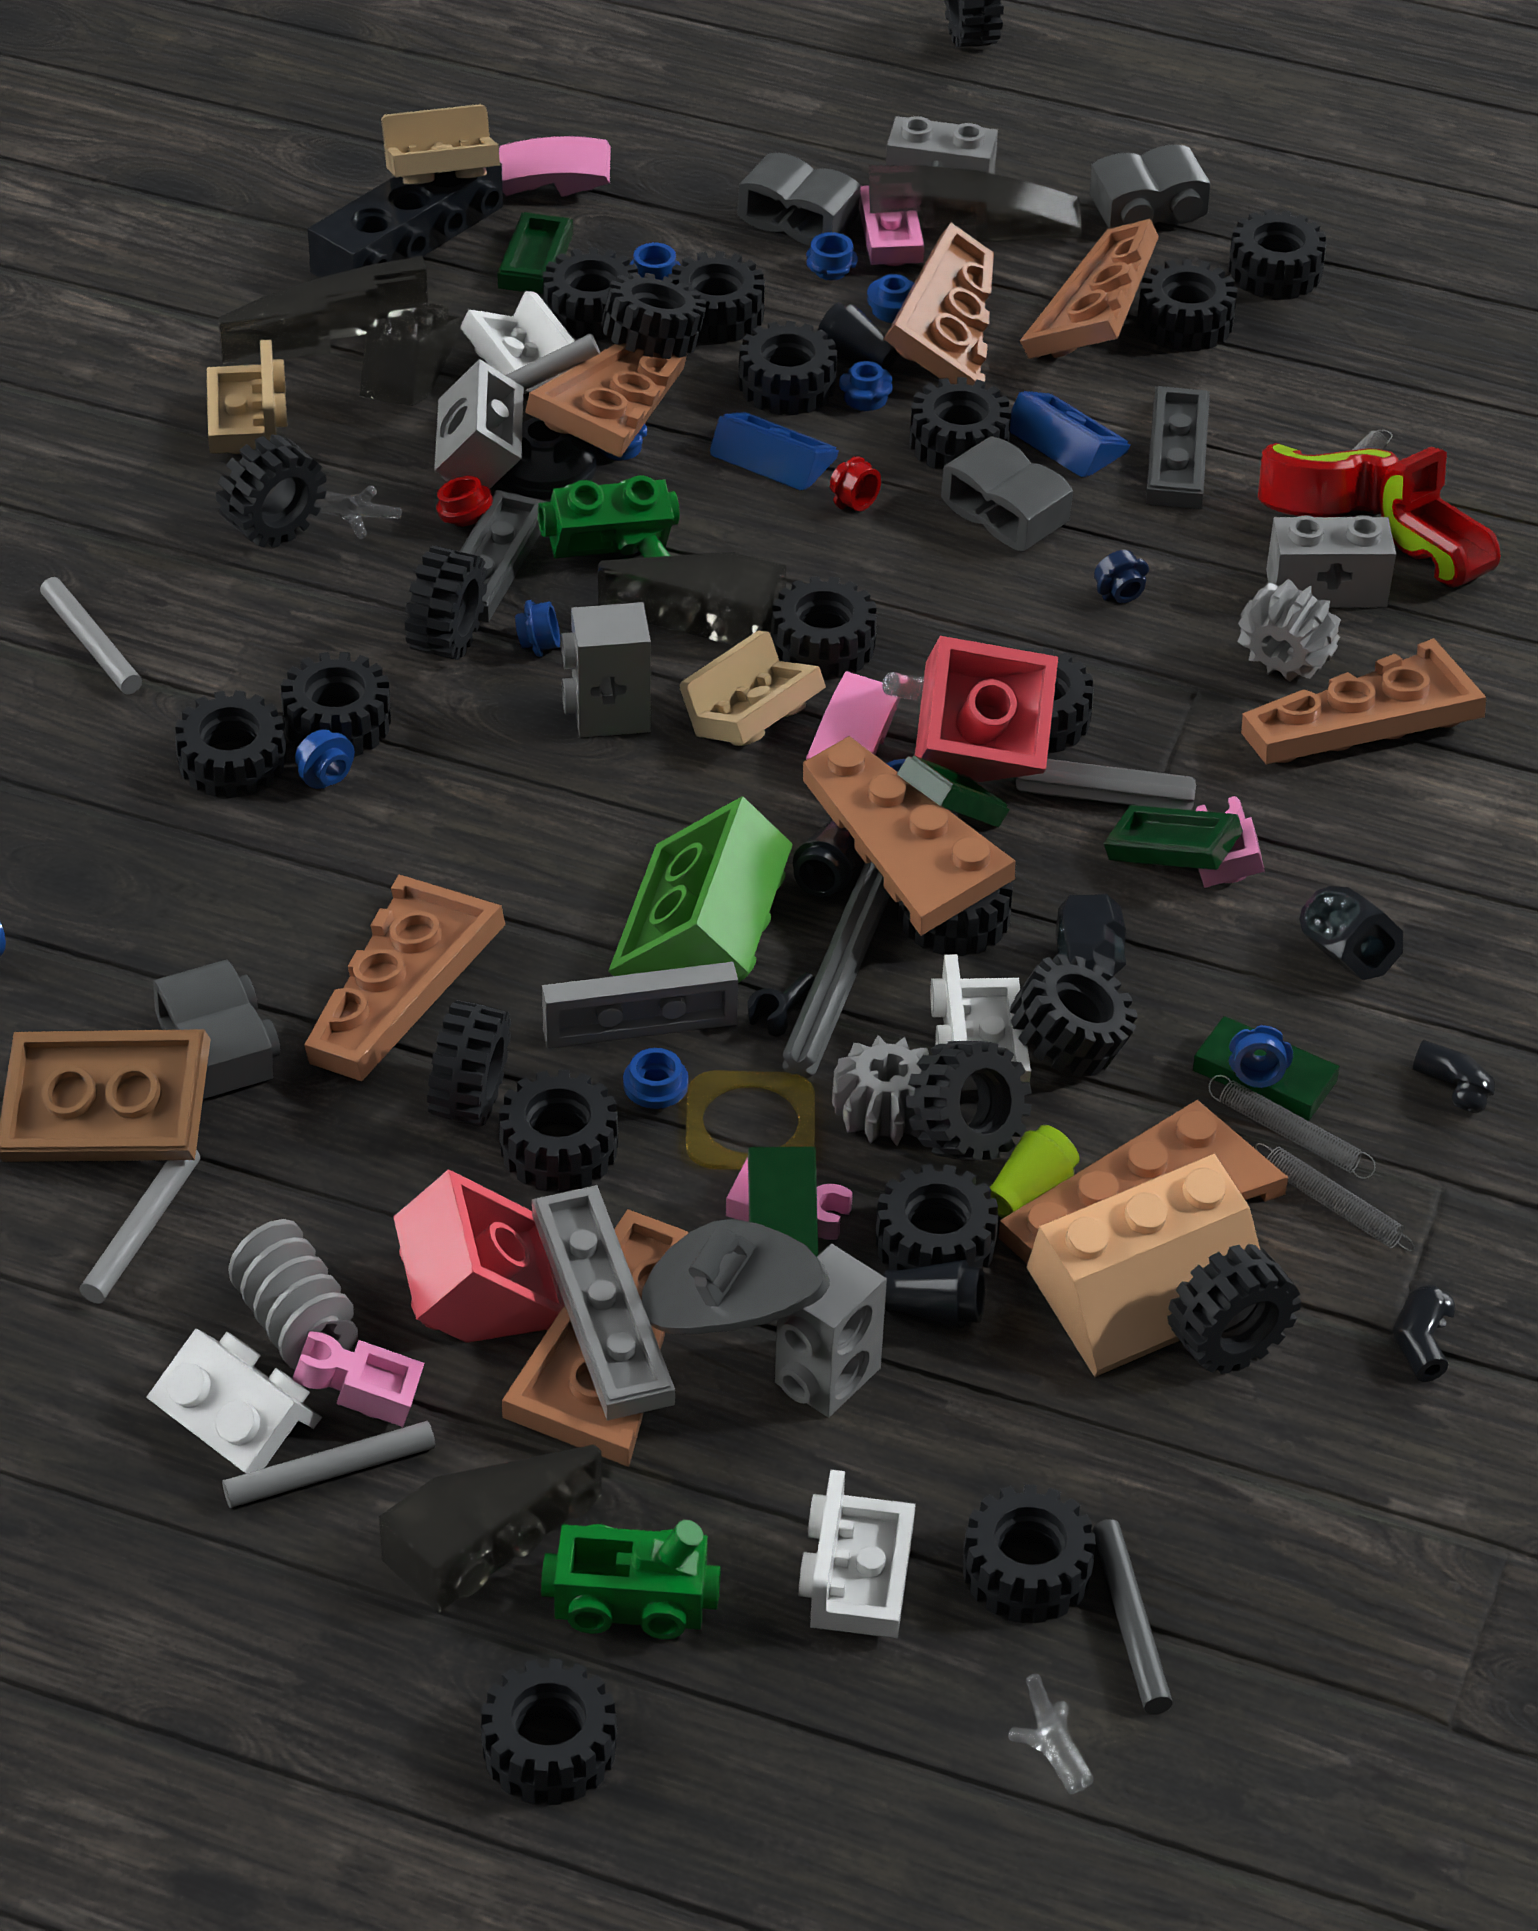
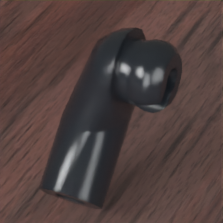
M1426 1040L1421 1042L1414 1059L1413 1070L1457 1085L1452 1094L1454 1105L1471 1113L1482 1112L1486 1108L1488 1095H1494L1495 1081L1493 1077L1467 1054Z
M1434 1285L1419 1287L1408 1295L1393 1327V1334L1417 1379L1421 1382L1433 1381L1443 1375L1448 1369V1362L1435 1341L1433 1334L1436 1328L1446 1326L1447 1322L1443 1317L1444 1315L1451 1318L1454 1317L1455 1303L1449 1293L1441 1291Z

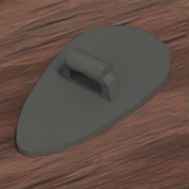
M737 1219L712 1221L689 1232L667 1250L653 1267L643 1287L642 1304L653 1328L667 1334H704L737 1330L778 1320L814 1304L827 1292L830 1278L822 1262L806 1245L794 1238L758 1223Z

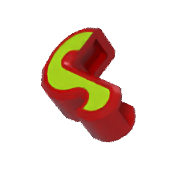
M1274 443L1262 450L1258 499L1270 509L1294 516L1340 517L1354 510L1381 514L1380 490L1383 475L1387 468L1400 460L1394 453L1381 449L1367 448L1318 455H1304L1300 450Z
M1429 447L1394 463L1386 469L1380 490L1381 517L1389 518L1393 542L1403 553L1415 559L1431 557L1436 567L1434 578L1448 587L1455 588L1495 570L1501 557L1500 544L1492 530L1440 497V490L1445 484L1447 452L1443 449Z

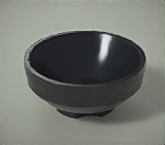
M534 417L522 422L521 459L499 481L506 488L526 497L551 498L553 489L563 488L581 480L591 481L596 472L594 445L571 434L555 432L549 429L544 421ZM547 437L557 438V439H554V440H552V441H544V442H543V441H538V440H535V439H534V438H547Z

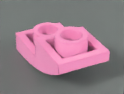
M574 136L535 138L499 146L500 163H502V190L505 196L554 183L561 197L609 184L611 147L607 140Z
M846 671L825 711L806 760L848 736L875 755L879 744L883 745L900 701L902 689Z

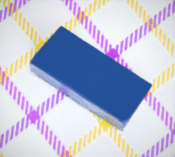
M1030 391L1019 392L1011 409V434L1080 477L1094 474L1126 454L1129 450L1130 444H1128L1126 439L1053 394Z
M746 412L720 416L710 448V454L713 457L798 490L809 488L837 459L839 452L835 446Z

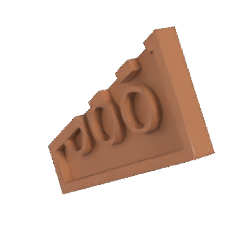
M1151 219L1105 231L1021 338L1020 342L1029 359L1048 354L1058 358L1073 352L1078 347L1118 338L1159 238Z
M950 222L939 237L884 340L894 346L901 356L910 361L917 362L940 379L948 378L950 384H957V377L967 378V385H974L976 379L985 382V374L980 371L981 365L987 358V344L983 342V332L989 325L990 311L985 309V301L991 294L994 252Z
M626 343L614 344L600 352L599 355L582 362L531 391L525 413L544 421L545 425L555 432L571 434L620 458L683 371L687 353L685 357L681 358L672 353L671 359H662L659 353H654L653 357L643 355L644 350L637 349L635 352L626 350Z
M1433 638L1418 644L1417 655L1402 660L1397 654H1392L1377 660L1375 671L1356 678L1349 672L1329 679L1328 690L1318 694L1301 690L1242 713L1241 734L1265 764L1274 762L1286 763L1302 756L1330 750L1342 751L1353 745L1381 739H1398L1409 733L1437 727H1453L1460 722L1485 717L1486 696Z
M848 736L804 761L803 781L839 828H846L855 839V850L866 864L872 862L884 877L883 887L896 903L899 901L904 903L911 913V924L921 936L1015 879L1016 861L949 810L939 806L897 775L898 772Z
M398 875L391 887L393 896L391 903L387 909H379L370 925L373 935L364 951L356 950L348 965L350 975L344 988L334 990L304 1044L309 1064L363 1081L506 925L502 905Z
M1196 1100L1001 1219L998 1238L1028 1264L1039 1226L1212 1154L1216 1155L1245 1200L1260 1195L1265 1202L1285 1195L1288 1176L1200 1101Z
M627 1209L614 1230L642 1301V1290L653 1267L671 1246L688 1234V1231ZM565 1305L502 1399V1415L504 1419L629 1467L643 1413L606 1420ZM651 1325L661 1351L665 1332L653 1328Z

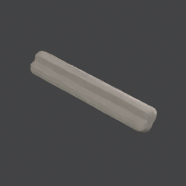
M1047 759L1046 770L1043 774L1016 777V788L1024 793L1128 806L1192 810L1196 781L1190 776Z

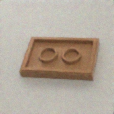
M205 1029L14 1032L0 1118V1159L2 1162L195 1160L210 1037Z

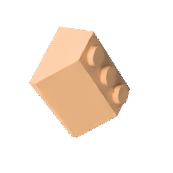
M1212 1154L1039 1226L1027 1269L1094 1377H1097L1180 1341L1168 1324L1167 1316L1172 1314L1168 1307L1171 1299L1180 1297L1176 1292L1182 1281L1189 1282L1193 1278L1190 1272L1196 1266L1200 1265L1204 1268L1210 1263V1256L1217 1252L1225 1256L1229 1247L1240 1245L1243 1250L1248 1244L1256 1245L1259 1249L1260 1247L1249 1205L1216 1155Z

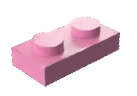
M911 184L861 186L859 210L871 265L900 266L905 263H923L924 242Z

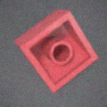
M940 636L926 661L915 756L969 776L976 782L1043 774L1047 765L1058 657Z
M448 1169L394 1216L400 1244L399 1253L405 1266L412 1297L411 1306L416 1319L432 1330H440L469 1343L548 1330L565 1304L531 1210Z

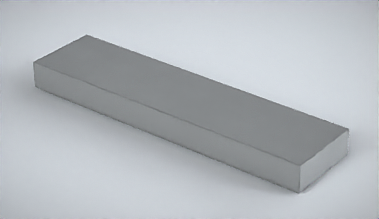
M598 1186L532 1199V1216L606 1420L675 1405L673 1382Z

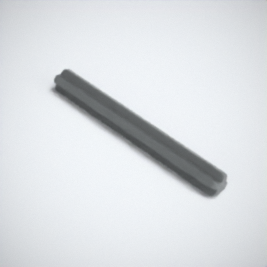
M872 862L864 863L784 1049L783 1058L785 1060L782 1066L789 1075L798 1074L806 1079L816 1073L890 895L883 887L884 877Z

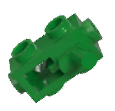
M639 475L623 480L620 483L597 485L589 480H581L563 488L553 489L550 502H540L538 505L539 530L542 537H550L554 558L619 552L622 555H633L640 552L657 576L668 573L676 564L665 547L672 526L679 523V502L676 492L668 491L665 479L653 480L648 476Z
M682 1520L673 1530L662 1531L618 1529L602 1524L588 1526L562 1524L558 1554L545 1553L541 1595L542 1597L554 1598L555 1619L568 1620L570 1626L577 1631L596 1634L608 1630L611 1623L641 1625L643 1631L652 1637L672 1639L683 1634L685 1629L701 1630L703 1609H718L721 1566L707 1565L708 1535H703L700 1526L691 1520Z

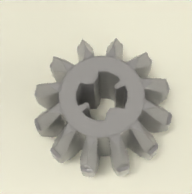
M1289 579L1279 586L1268 582L1264 588L1257 592L1253 600H1249L1241 613L1242 618L1238 623L1241 627L1238 642L1250 649L1249 661H1261L1267 666V675L1277 670L1289 682L1298 675L1310 679L1316 672L1320 671L1326 661H1330L1338 647L1337 642L1340 636L1337 633L1339 632L1338 627L1341 619L1329 613L1331 600H1318L1312 596L1311 586L1303 591L1298 590Z
M877 1035L872 1047L853 1043L848 1057L838 1059V1066L834 1070V1086L832 1090V1104L835 1107V1114L843 1117L847 1132L865 1130L870 1144L879 1136H888L896 1146L899 1144L903 1133L914 1137L920 1136L923 1132L922 1130L911 1128L909 1118L915 1115V1109L906 1108V1096H914L915 1088L908 1085L911 1074L921 1073L922 1070L917 1065V1062L923 1055H929L928 1048L909 1050L905 1037L896 1044H886L879 1035Z

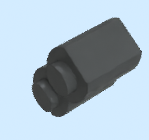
M1165 145L1154 148L1141 156L1133 153L1113 154L1101 158L1091 165L1090 196L1109 229L1151 219L1153 225L1158 222L1164 224H1183L1197 220L1208 213L1211 183L1190 147L1184 145Z
M769 153L739 184L737 215L758 229L770 232L784 231L796 241L811 246L812 239L819 234L827 232L843 234L858 217L861 185L842 172L826 168L813 169L806 162L795 156L785 153Z
M988 437L944 466L941 498L954 512L964 519L983 524L990 534L1012 549L1025 551L1070 521L1073 489L1060 474L1046 466L1030 463L1018 447L1003 439Z
M226 959L153 980L155 1012L161 1029H205L211 1039L203 1099L273 1079V1057L280 1056V1043L272 1021L269 1018L261 1020L257 1013V998L248 975L238 976L232 964Z

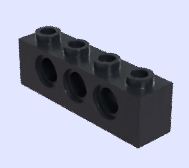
M500 163V166L486 167V175L473 178L455 177V171L434 173L435 180L431 182L405 184L403 183V176L392 177L307 228L310 272L352 297L357 298L503 207L502 163Z

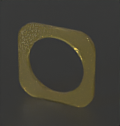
M713 1070L704 1072L691 1081L688 1087L686 1151L691 1160L696 1164L710 1169H742L748 1153L736 1152L721 1146L710 1137L703 1123V1116L708 1105L719 1095L737 1088H762L784 1097L790 1102L797 1113L798 1126L794 1135L780 1147H814L815 1091L812 1084L803 1076L788 1072Z

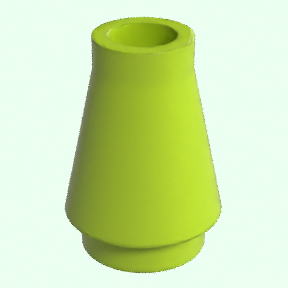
M1041 1125L1036 1131L1029 1130L1023 1134L996 1180L989 1187L991 1189V1199L996 1198L998 1215L1005 1218L1074 1176L1073 1168L1079 1163V1154L1073 1143L1061 1131L1049 1125Z

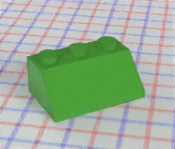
M743 796L656 844L608 972L613 976L734 962L738 983L741 982L755 966L756 957L754 955L762 932L771 920L769 911L776 891L785 879L786 872L784 868L793 844Z

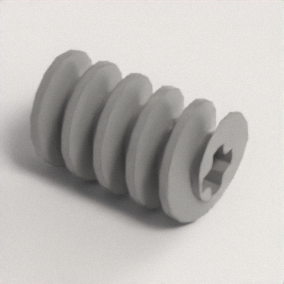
M287 1219L270 1221L254 1229L240 1242L232 1254L228 1267L230 1281L242 1294L243 1301L254 1312L256 1320L267 1331L268 1338L279 1349L280 1356L290 1368L296 1370L309 1331L327 1334L337 1340L343 1349L350 1350L357 1341L358 1328L351 1321L353 1317V1304L345 1294L341 1293V1286L333 1276L328 1275L327 1266L319 1257L315 1256V1249L307 1239L303 1238L302 1230L294 1221Z

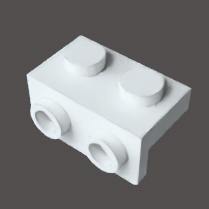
M530 291L524 292L514 316L468 309L460 327L475 346V352L490 366L504 375L574 342V339L536 292ZM568 370L523 391V394H527L528 391H533L537 389L538 387L553 380L554 378L560 376Z
M957 954L944 955L942 978L931 979L930 989L932 1017H943L944 1025L936 1026V1045L948 1044V1041L997 1043L998 1047L1008 1048L1014 1053L1011 1061L1021 1062L1026 1070L1020 1077L1021 1081L1030 1082L1031 1068L1028 1045L1024 1046L1018 1039L1023 1030L1013 1029L1011 1019L1015 1014L1010 1013V1007L1015 1000V996L1020 991L1019 978L960 979ZM971 1075L966 1079L961 1090H977Z
M195 1328L146 1397L245 1473L264 1469L298 1420L314 1429L322 1418L303 1403L310 1393L309 1390L296 1383L290 1376L275 1368L270 1377L266 1376L254 1367V1364L261 1355L227 1331L221 1340L218 1341Z
M830 1470L827 1495L813 1494L808 1538L819 1539L818 1552H804L800 1572L799 1596L812 1598L810 1627L898 1638L914 1525L915 1504L844 1495L845 1471Z

